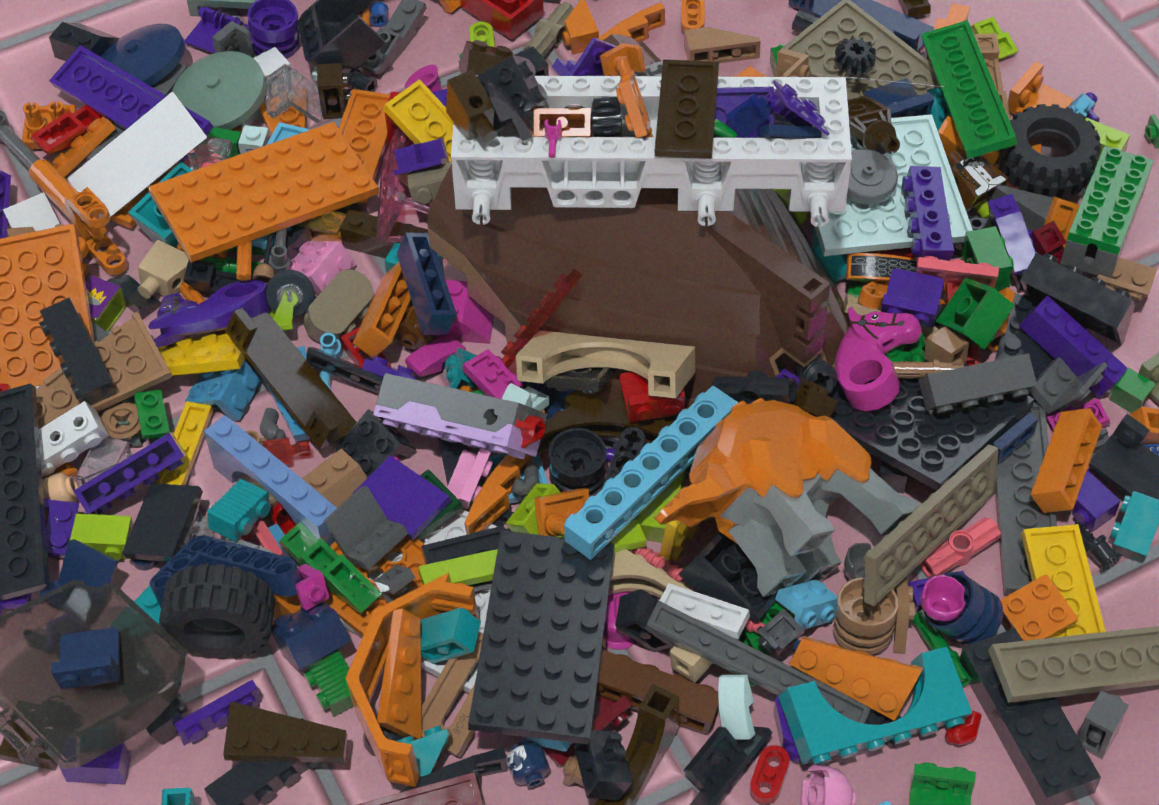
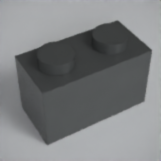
M1101 690L1086 715L1078 736L1085 750L1100 759L1104 758L1118 734L1129 706L1118 696Z

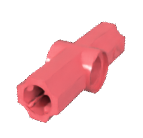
M984 517L965 530L953 532L948 541L938 546L920 563L923 573L930 578L943 575L956 566L967 565L973 555L1000 539L1001 532L998 525L992 518Z

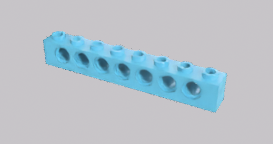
M715 386L709 388L705 393H700L695 402L688 409H683L670 426H665L651 444L647 443L633 461L629 460L615 478L607 480L603 489L596 496L589 497L580 511L576 514H571L564 524L565 541L591 560L693 463L698 446L713 432L715 425L731 413V408L738 402Z

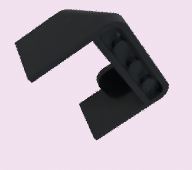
M317 0L306 9L298 20L305 60L313 67H317L318 64L341 63L342 69H358L362 67L366 59L386 43L376 31L357 15L373 0Z

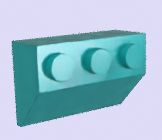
M180 162L160 182L194 170ZM147 193L128 212L129 215L154 243L160 240L177 248L179 243L151 195Z

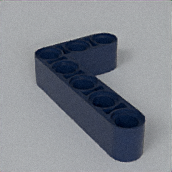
M200 535L188 541L152 577L149 585L161 608L168 579L177 571L184 570L192 565L198 567L200 564L212 566L224 564L225 567L233 568L234 566L241 568V571H249L254 573L256 578H262L270 586L274 594L285 597L298 594L295 585L302 581V578L292 558Z

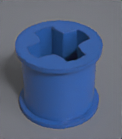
M383 2L373 3L370 6L371 16L369 22L375 27H383L388 23L387 13L389 8Z

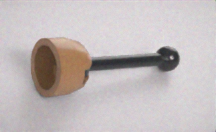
M276 232L268 234L264 262L259 264L253 273V280L263 281L265 285H268L274 276V270L268 263L273 235Z

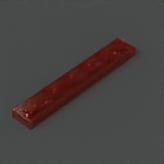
M575 268L568 276L562 274L553 284V287L556 289L555 292L548 291L539 302L543 306L541 310L537 307L526 319L530 324L528 326L523 324L514 334V337L517 339L515 343L510 340L501 351L504 357L500 359L508 369L515 362L518 352L542 328L583 276Z

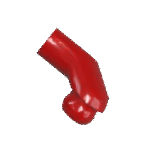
M972 711V714L966 718L965 724L948 729L945 734L947 742L956 745L973 742L977 738L982 715L977 711Z

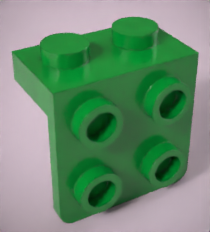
M929 762L915 763L911 777L909 805H971L976 772L968 771L964 767L946 768Z

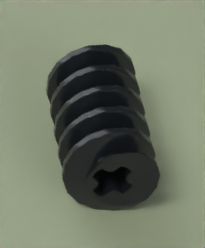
M817 356L806 367L799 363L795 365L794 375L799 380L802 377L829 390L830 393L836 386L837 372L834 367L821 357Z

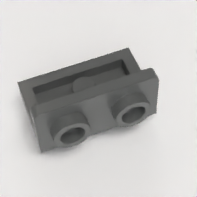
M231 21L212 37L215 53L234 51L254 58L251 34L245 26H240Z

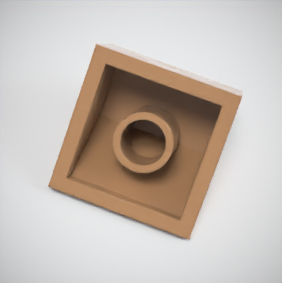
M340 449L302 479L338 508L353 495L352 493L367 479V476L360 465L343 449Z

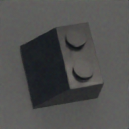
M62 22L49 36L55 58L67 61L80 45L101 57L114 42L120 39L81 23Z

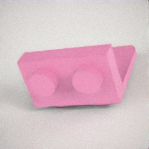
M308 241L299 248L300 252L298 255L290 260L289 270H296L305 274L311 281L315 292L319 295L340 271L352 270L356 263L340 241Z

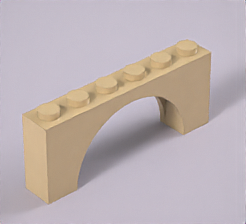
M539 330L516 355L517 381L544 383L557 374L574 369L609 367L632 371L648 380L650 396L676 398L695 373V347Z
M627 549L613 554L608 595L642 589L649 594L661 598L669 583L691 590L684 582H677L671 578L662 568H655L647 563L639 554H633ZM676 644L670 651L672 668L694 683L713 664Z

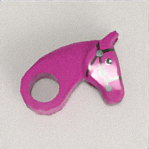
M853 307L848 308L850 327L840 342L835 358L837 380L853 408L863 411L880 409L892 402L899 393L900 383L892 362L885 354L900 345L919 341L922 334L919 320L912 314L874 311L861 316L856 313ZM876 379V380H874V381L871 382V383L864 384V383H866V382H868V381H870V380Z

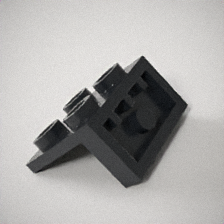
M369 409L335 448V452L343 449L356 461L367 478L390 455L393 457L400 454L410 458L416 451L412 444L395 427L382 424L383 418L374 416V411Z

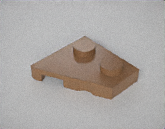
M907 576L894 587L898 597V612L894 629V653H905L908 621L914 620L913 587L908 586Z

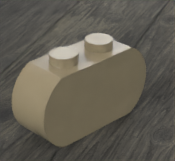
M355 270L340 271L310 304L304 315V327L310 337L320 342L323 334L332 333L339 340L343 335L353 331L356 327L354 322L358 318L364 319L369 308L368 305L373 298V287L369 279Z

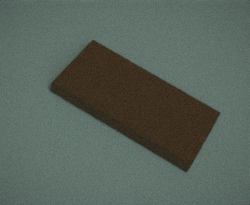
M663 59L655 156L712 159L719 62Z

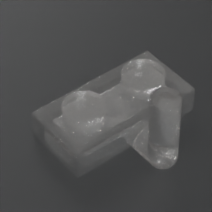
M207 137L197 148L195 147L187 153L191 169H200L204 162L217 163L228 159L233 148L231 140Z

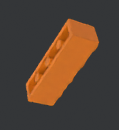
M399 262L383 276L353 341L354 345L372 358L392 343L411 299Z
M1090 408L1060 413L1030 494L1043 513L1073 510L1102 429V425Z

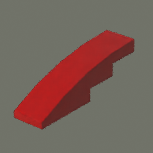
M84 105L74 113L67 111L32 134L30 138L48 155L70 147L75 138L83 136L89 131L88 127L93 121L101 119L103 116L87 105Z

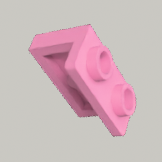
M480 448L478 455L467 450L462 451L447 487L459 499L466 510L469 509L471 502H474L482 488L478 486L482 476L488 477L493 462L489 461L491 452Z

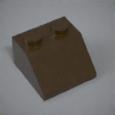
M479 40L474 42L466 41L459 63L460 73L462 74L473 69L476 76H479L512 56L513 52L505 46H497L496 48L488 46L485 42Z

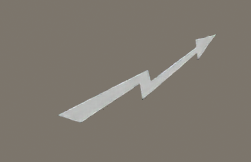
M850 77V79H859V80H868V81L874 80V79H864V78H854V77ZM894 82V83H903V84H912V85H921V86L944 87V86H934V85H924V84Z

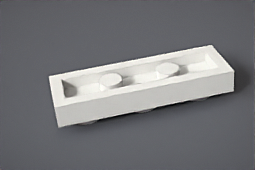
M670 583L659 600L736 639H739L750 617L748 609Z

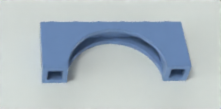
M223 415L204 431L214 469L228 481L234 483L244 473L249 475L278 500L296 525L301 522L318 540L322 538L329 546L335 542V539L324 523V519L336 510L337 507L226 415Z

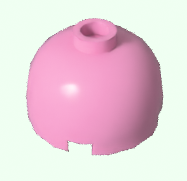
M823 765L809 767L807 772L812 773L809 780L803 779L800 794L801 805H855V792L852 790L851 783L843 772Z

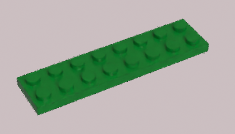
M962 21L922 33V42L939 86H944L940 87L967 159L1017 145L1016 135L969 21Z

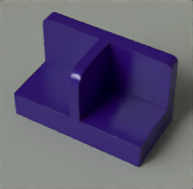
M444 138L394 150L398 169L393 170L394 175H401L449 163Z

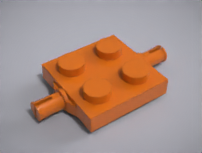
M627 56L615 59L621 74V79L618 83L619 88H616V93L620 104H625L628 115H625L627 127L630 132H635L636 138L653 137V130L650 128L651 122L634 71H631Z

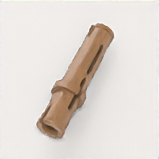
M933 360V362H892L898 378H922L927 374L964 367V362L950 363L939 362V360Z

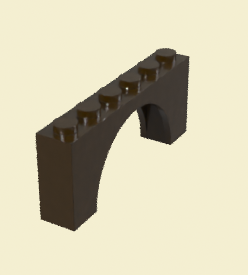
M652 684L638 707L635 728L626 749L625 759L628 770H630L632 775V784L619 800L599 799L594 805H634L678 731L679 696Z

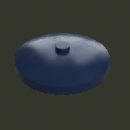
M170 24L147 25L118 39L102 54L101 58L147 85L152 86L167 76L180 62L185 52V40L179 30Z

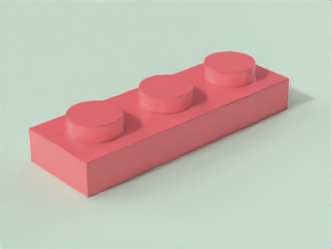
M926 256L924 258L918 257L915 272L940 277L945 282L962 283L966 277L994 288L998 278L999 267H993L988 263L970 264L958 259L946 261L939 260L934 256Z

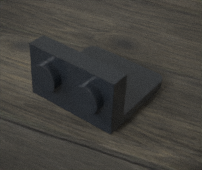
M512 55L477 76L488 97V85L495 84L509 94L524 113L534 112V109L549 108L546 101L548 98L543 86L538 84L534 76L536 73L531 61L524 57ZM494 109L493 127L495 130L513 121L510 118L500 122Z

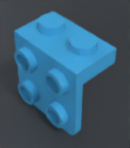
M245 360L240 369L200 373L195 385L189 390L185 403L188 401L206 405L216 404L232 421H237L241 419L262 379Z

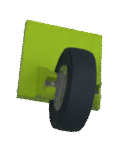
M284 270L275 274L267 285L266 298L272 309L269 315L283 332L293 329V317L305 313L314 299V288L311 281L305 274L296 270Z

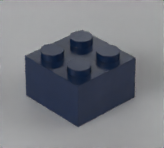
M324 602L308 610L300 606V610L295 613L280 616L275 620V624L272 625L271 633L283 657L299 670L351 641L337 611Z

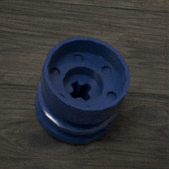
M961 572L946 574L945 576L952 577L963 585L965 589V607L955 620L947 622L933 620L924 612L928 623L964 646L994 636L1003 618V604L999 597Z

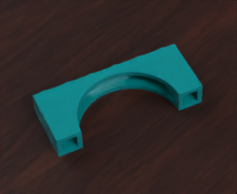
M943 647L921 653L911 662V665L923 667L914 685L913 699L902 718L887 724H863L843 716L825 700L815 681L787 688L779 696L802 764L813 762L814 765H822L830 762L833 756L840 755L844 759L858 754V750L867 747L868 751H874L884 747L885 742L894 740L895 744H899L912 739L911 735L920 733L921 737H925L938 732L939 727L947 726V729L965 724L964 719L972 714V710L948 648Z

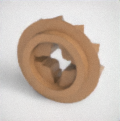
M115 404L108 408L101 418L109 434L107 436L109 439L115 438L119 442L125 438L131 440L133 435L140 434L141 432L137 409L134 404ZM118 421H128L129 426L121 425L119 427Z

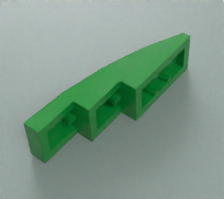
M301 522L279 540V544L301 566L307 564L315 570H319L325 578L326 587L358 613L362 614L382 596V593L343 554L339 556L322 538L318 540Z

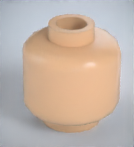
M57 473L42 479L44 499L76 503L77 497L73 490L79 486L73 476H68L66 473Z

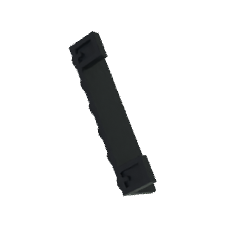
M1127 413L1110 438L1090 460L1089 467L1130 497L1133 491L1159 500V456L1141 444L1150 429Z

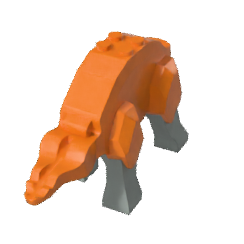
M759 398L751 404H747L745 401L735 404L731 408V413L715 425L713 432L697 448L689 474L692 484L681 489L654 519L660 525L678 520L693 527L708 517H715L718 530L736 542L755 566L758 574L757 588L762 596L765 597L777 594L779 589L790 587L795 581L797 584L812 580L821 582L842 563L835 552L831 534L835 529L831 522L826 519L828 506L833 504L841 495L866 515L881 535L892 532L901 521H904L913 513L916 507H920V504L917 500L898 494L870 468L871 458L868 452L833 419L827 416L815 417L795 405L776 400L765 401L763 398Z

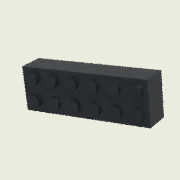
M1014 628L962 647L959 661L972 678L969 685L1035 804L1065 805L1094 794L1101 776L1056 698L1051 697L1008 703L988 650L992 644L1022 641L1016 629Z

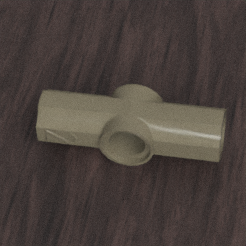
M564 1L555 8L547 19L542 18L536 26L535 34L525 45L523 51L534 46L544 58L553 45L559 46L563 41L562 32H565V20L574 9L572 5Z

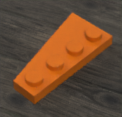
M395 609L392 616L377 722L380 726L404 738L413 736L415 741L421 738L420 618L404 609Z
M803 636L789 662V665L894 721L923 667L917 665L911 666L899 663L894 659H884L868 655L867 652L841 648L840 645Z

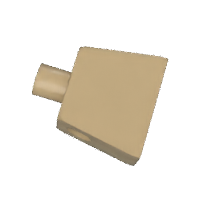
M157 240L139 264L138 272L141 283L138 287L139 293L147 299L155 292L163 296L178 293L180 291L179 285L184 283L189 258L186 253Z

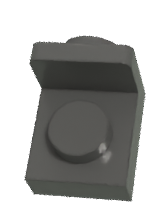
M395 565L374 580V583L382 593L385 601L389 603L411 590L409 583L415 579V576L410 568Z

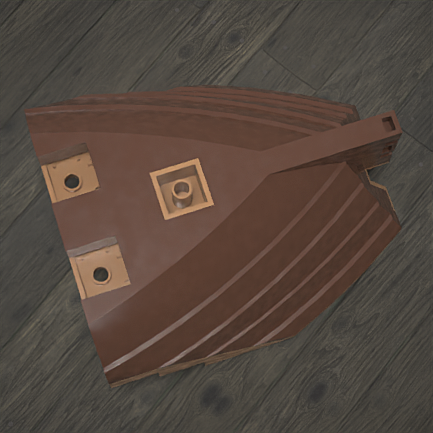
M611 34L603 40L615 46L622 43L640 46L645 66L661 61L643 41L638 43L630 37L618 34ZM451 164L435 199L430 204L428 213L430 248L467 276L468 296L505 324L506 341L509 346L519 352L539 330L695 347V373L683 388L685 394L684 409H688L700 393H705L712 387V381L715 376L747 377L750 371L757 370L765 373L769 378H775L779 374L775 360L783 352L803 367H806L813 359L819 356L835 369L838 347L850 327L849 317L844 311L842 297L825 265L794 215L773 189H735L733 211H715V223L708 226V217H705V226L698 223V211H678V188H641L634 208L554 207L547 187H512L511 210H490V221L487 224H483V215H481L480 224H476L472 220L473 209L455 208ZM590 367L566 371L562 375L576 390L587 385L608 406L612 400L623 396L620 375L632 371L609 367Z

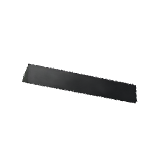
M308 347L306 360L311 366L379 394L384 377L366 371L361 366L318 348Z

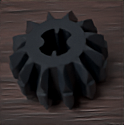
M852 35L850 40L843 38L841 44H838L835 49V65L838 66L839 72L846 71L847 77L850 74H855L857 78L861 73L867 75L875 65L876 49L872 47L871 41L864 42L863 37L856 39Z
M601 96V98H594L592 101L594 137H622L621 107L617 97Z

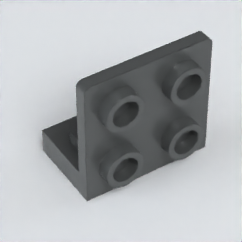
M1058 357L1036 379L1037 386L1028 389V391L1047 414L1056 409L1063 411L1074 399L1081 401L1091 392L1089 387L1094 386L1103 378L1101 373L1108 365L1102 362L1077 377L1066 363Z
M366 486L360 487L324 519L325 525L346 558L353 565L369 570L408 534L404 525L387 519L371 491Z

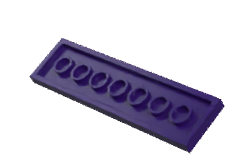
M81 45L49 80L55 88L83 105H87L125 130L166 97L163 93ZM186 108L207 136L214 128L212 123ZM197 146L193 148L189 153H187L183 158H181L178 162L184 163L185 160L191 155V153L197 148Z

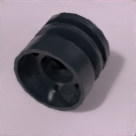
M571 428L555 436L549 446L548 454L550 483L554 484L560 492L585 488L589 489V497L596 496L601 491L606 477V447L603 440L595 432L585 428Z

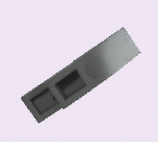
M401 0L385 28L379 27L377 31L386 43L366 59V62L360 68L380 74L391 66L417 33L415 26L427 9L426 4L419 0Z

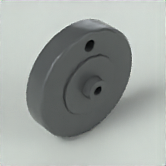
M870 149L852 150L847 198L869 205L886 201L893 194L898 182L896 167L891 160L877 151Z

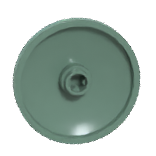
M225 51L208 55L190 65L180 75L172 92L183 106L210 121L214 127L230 130L245 122L257 111L265 97L267 83L265 75L256 60L244 53Z

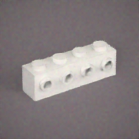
M87 402L80 403L39 429L42 477L51 475L56 468L66 462L75 460L80 453L88 448L99 445L104 438L109 436L97 411Z

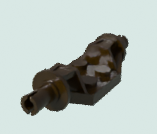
M867 95L847 99L850 133L855 136L859 145L881 154L896 153L900 148V141L896 138V131L891 122L890 108Z

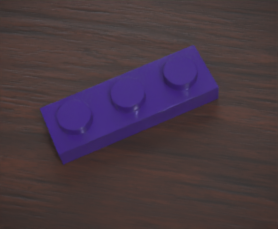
M248 681L174 723L178 737L183 745L199 741L211 730L227 725L230 701L256 707L257 704L261 703L259 690L254 681Z

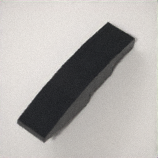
M500 748L476 754L444 766L419 779L416 787L408 786L400 792L475 772L478 787L481 788L479 777L508 771L505 749Z

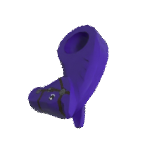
M243 280L230 283L218 289L212 296L200 304L195 301L185 300L179 293L166 295L162 298L157 318L149 323V329L160 328L161 334L153 340L155 345L163 347L191 335L225 330L233 312L240 308H243L251 318L263 313H270L272 309L266 298L267 286L263 281Z

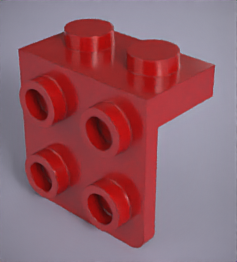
M634 372L622 373L620 375V385L630 423L679 415L684 409L685 394L683 389L676 398L650 396L648 380Z

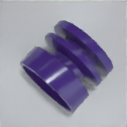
M289 0L255 1L249 7L247 15L254 53L258 56L276 47L285 58L292 56L297 51L300 42L296 6Z

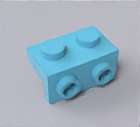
M808 581L779 589L775 600L795 614L794 620L804 630L829 623L835 617L837 595L827 589L826 585L820 581Z

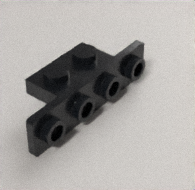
M718 726L684 768V772L700 790L690 805H716L731 790L732 784L738 776L749 767V762L756 753L765 747L772 731L768 727L753 726L755 735L751 739H741L738 743L726 727Z

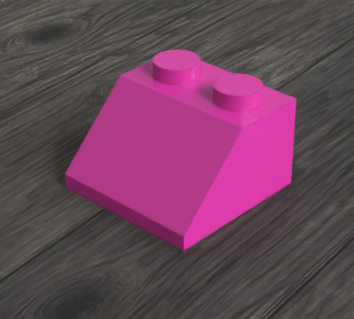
M446 280L457 313L447 335H452L461 342L490 344L494 315L468 296L467 281ZM437 335V336H438V339H439V338L444 337V336H447V335Z

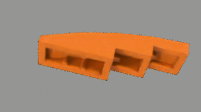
M660 2L641 10L619 22L598 39L603 41L611 34H618L630 37L638 43L647 40L648 31L665 25V7Z
M507 454L487 478L471 506L464 522L466 535L485 530L510 508L509 495L512 493L511 486L514 484L515 479L521 480L520 472L524 469L526 463L533 462L532 456L525 454L524 459H520Z

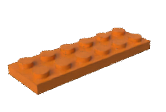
M352 89L339 130L373 180H375L388 141L383 107L388 102L390 94ZM368 198L357 203L367 204Z

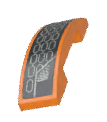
M850 253L847 254L846 280L866 283L872 281L889 283L893 269L897 268L915 272L917 262L915 258L896 255ZM944 281V286H943L942 294L945 293V281Z

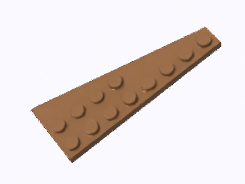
M138 311L133 313L132 318L123 325L114 327L111 330L112 333L103 340L93 343L117 393L91 405L97 412L127 399L135 393L142 392L172 378ZM61 368L43 380L44 384L36 389L39 429L84 402L83 399H76L70 385L75 383L72 377L66 379Z

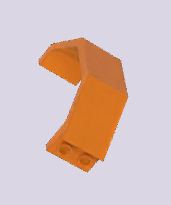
M449 573L374 610L346 676L354 711L387 781L416 787L420 778L413 746L387 739L383 735L369 704L385 667L393 610L404 609L420 618L421 621L436 614L445 613L456 608H463L479 620L473 587L463 583H451Z

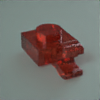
M289 438L262 441L263 447L287 467H293L292 459L311 457L309 441H301L290 445Z

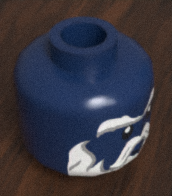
M531 740L521 741L513 745L506 758L514 782L526 785L528 788L540 785L544 781L543 777L548 774L550 769L542 746L532 743Z

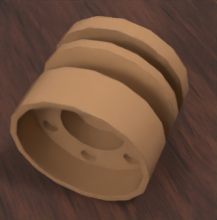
M860 577L848 581L838 593L833 634L843 648L853 651L859 650L872 655L880 653L887 648L893 639L898 612V597L892 589L875 606L865 603L863 589L865 577Z

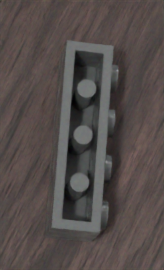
M1029 354L931 373L918 379L926 411L936 409L937 414L953 410L954 405L961 404L962 408L976 406L979 404L978 400L987 399L988 403L1003 400V395L1012 393L1013 398L1029 394L1028 389L1037 386Z

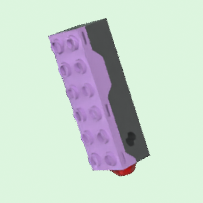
M387 373L384 374L373 414L383 418L382 424L396 427L403 431L417 432L432 438L438 437L453 443L459 442L478 449L480 447L491 452L505 453L520 459H524L525 454L536 457L540 440L545 432L547 413L517 402Z

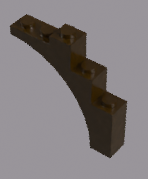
M586 385L579 390L571 392L565 398V410L556 412L552 418L545 421V432L540 440L537 454L549 449L555 436L571 428L588 429L595 432L600 438L619 439L626 428L637 427L645 435V445L647 443L651 444L658 437L660 431L665 426H670L677 419L678 415L630 423L623 396L615 398L606 406ZM633 436L628 441L637 442V437ZM692 464L685 469L688 473L691 471Z

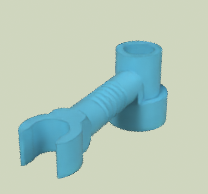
M332 333L323 334L320 338V349L340 358L343 354L340 341ZM321 370L320 377L330 388L331 374Z

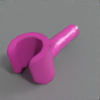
M547 119L544 122L545 138L549 142L548 156L555 158L556 142L562 136L561 120H558V125L549 126Z

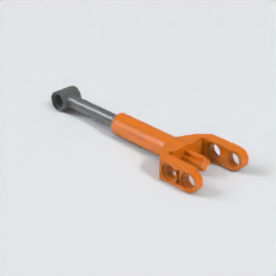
M0 110V143H5L29 169L30 178L69 218L71 224L74 223L77 226L78 237H82L89 247V255L109 275L123 273L127 268L126 258L123 252L105 234L107 229L104 226L109 223L111 218L107 206L88 187L82 192H78L48 160L39 159L11 129L5 112ZM101 247H108L103 252H96ZM114 260H121L116 265H109Z

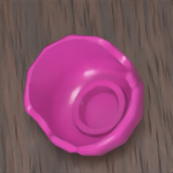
M945 575L932 576L925 583L921 593L923 611L933 620L941 622L955 620L963 612L966 604L964 601L965 589L963 585L952 577Z

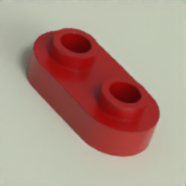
M771 745L762 750L750 781V794L755 801L768 804L778 798L790 761L789 754L784 748ZM775 761L779 765L777 767H772L769 765V763ZM767 787L770 791L763 793L760 791V788Z

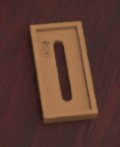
M480 633L477 636L474 652L451 658L447 661L421 707V738L425 737L423 731L441 725L442 730L450 729L451 736L444 750L460 758L475 731L468 730L474 686L451 726L444 727L443 722L444 717L449 713L466 683L468 675L471 674L476 663L479 661L483 635Z

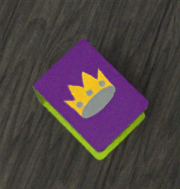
M91 276L86 282L91 321L109 333L127 308L121 286Z

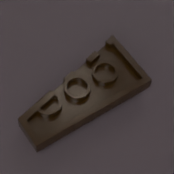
M230 701L223 752L225 761L345 763L346 730Z

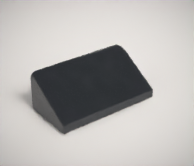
M130 275L107 280L121 286L126 306L134 313L138 311L141 319H144L161 305V302L153 295L149 299L143 297L138 291V287L141 284Z

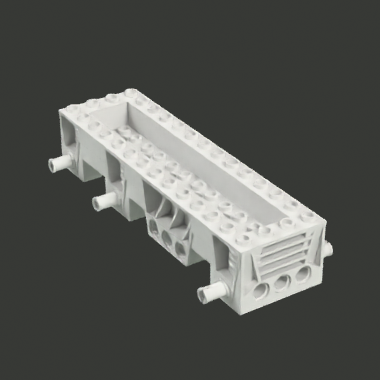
M535 76L538 84H541L547 93L548 98L546 101L549 108H564L569 104H579L584 108H591V111L594 98H601V96L617 97L616 88H619L618 83L621 79L620 76ZM635 76L651 122L650 128L653 130V137L636 138L635 132L629 131L625 120V115H628L625 104H620L622 137H594V132L593 137H561L556 142L555 158L548 156V139L545 137H534V112L532 111L525 113L530 122L533 137L524 141L521 140L513 121L496 130L497 136L487 143L482 142L480 137L472 140L466 139L453 122L451 161L455 208L473 209L472 220L476 224H480L481 215H483V224H487L490 221V210H511L512 187H547L554 207L634 208L641 188H678V211H698V223L705 226V217H708V226L715 223V211H733L735 189H788L789 211H811V223L817 227L818 217H820V225L825 226L829 222L828 212H845L852 160L846 77H718V88L774 86V80L782 86L785 84L790 85L798 93L797 97L803 101L808 98L819 108L817 112L826 120L824 125L830 134L827 136L822 132L821 138H714L712 159L655 156L661 76ZM774 111V125L795 126L787 121L785 117L780 116Z

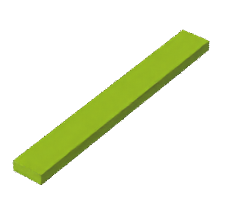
M635 519L609 543H614V553L626 549L632 550L646 547L647 540L638 519ZM498 549L419 566L422 584L425 585L447 573L450 575L451 583L455 584L463 583L468 586L493 580Z

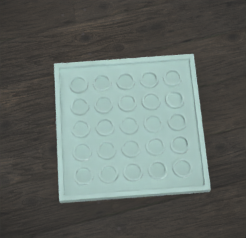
M932 115L891 118L892 125L896 131V138L900 141V148L896 153H885L883 155L891 160L896 167L898 182L890 198L878 204H861L847 198L845 212H828L829 222L825 226L820 225V217H818V227H814L823 256L911 247L913 236L912 233L908 232L910 217L909 213L905 211L906 192L902 191V178L907 176L910 166L941 167L953 243L964 242L966 231H972L973 229ZM850 133L851 151L865 149L859 145L855 136Z

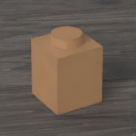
M944 326L927 337L925 341V359L929 362L939 360V362L966 363L969 342Z

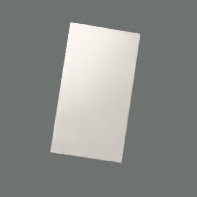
M171 92L68 177V180L78 192H82L88 187L107 206L109 214L112 216L206 139L207 136L176 95Z

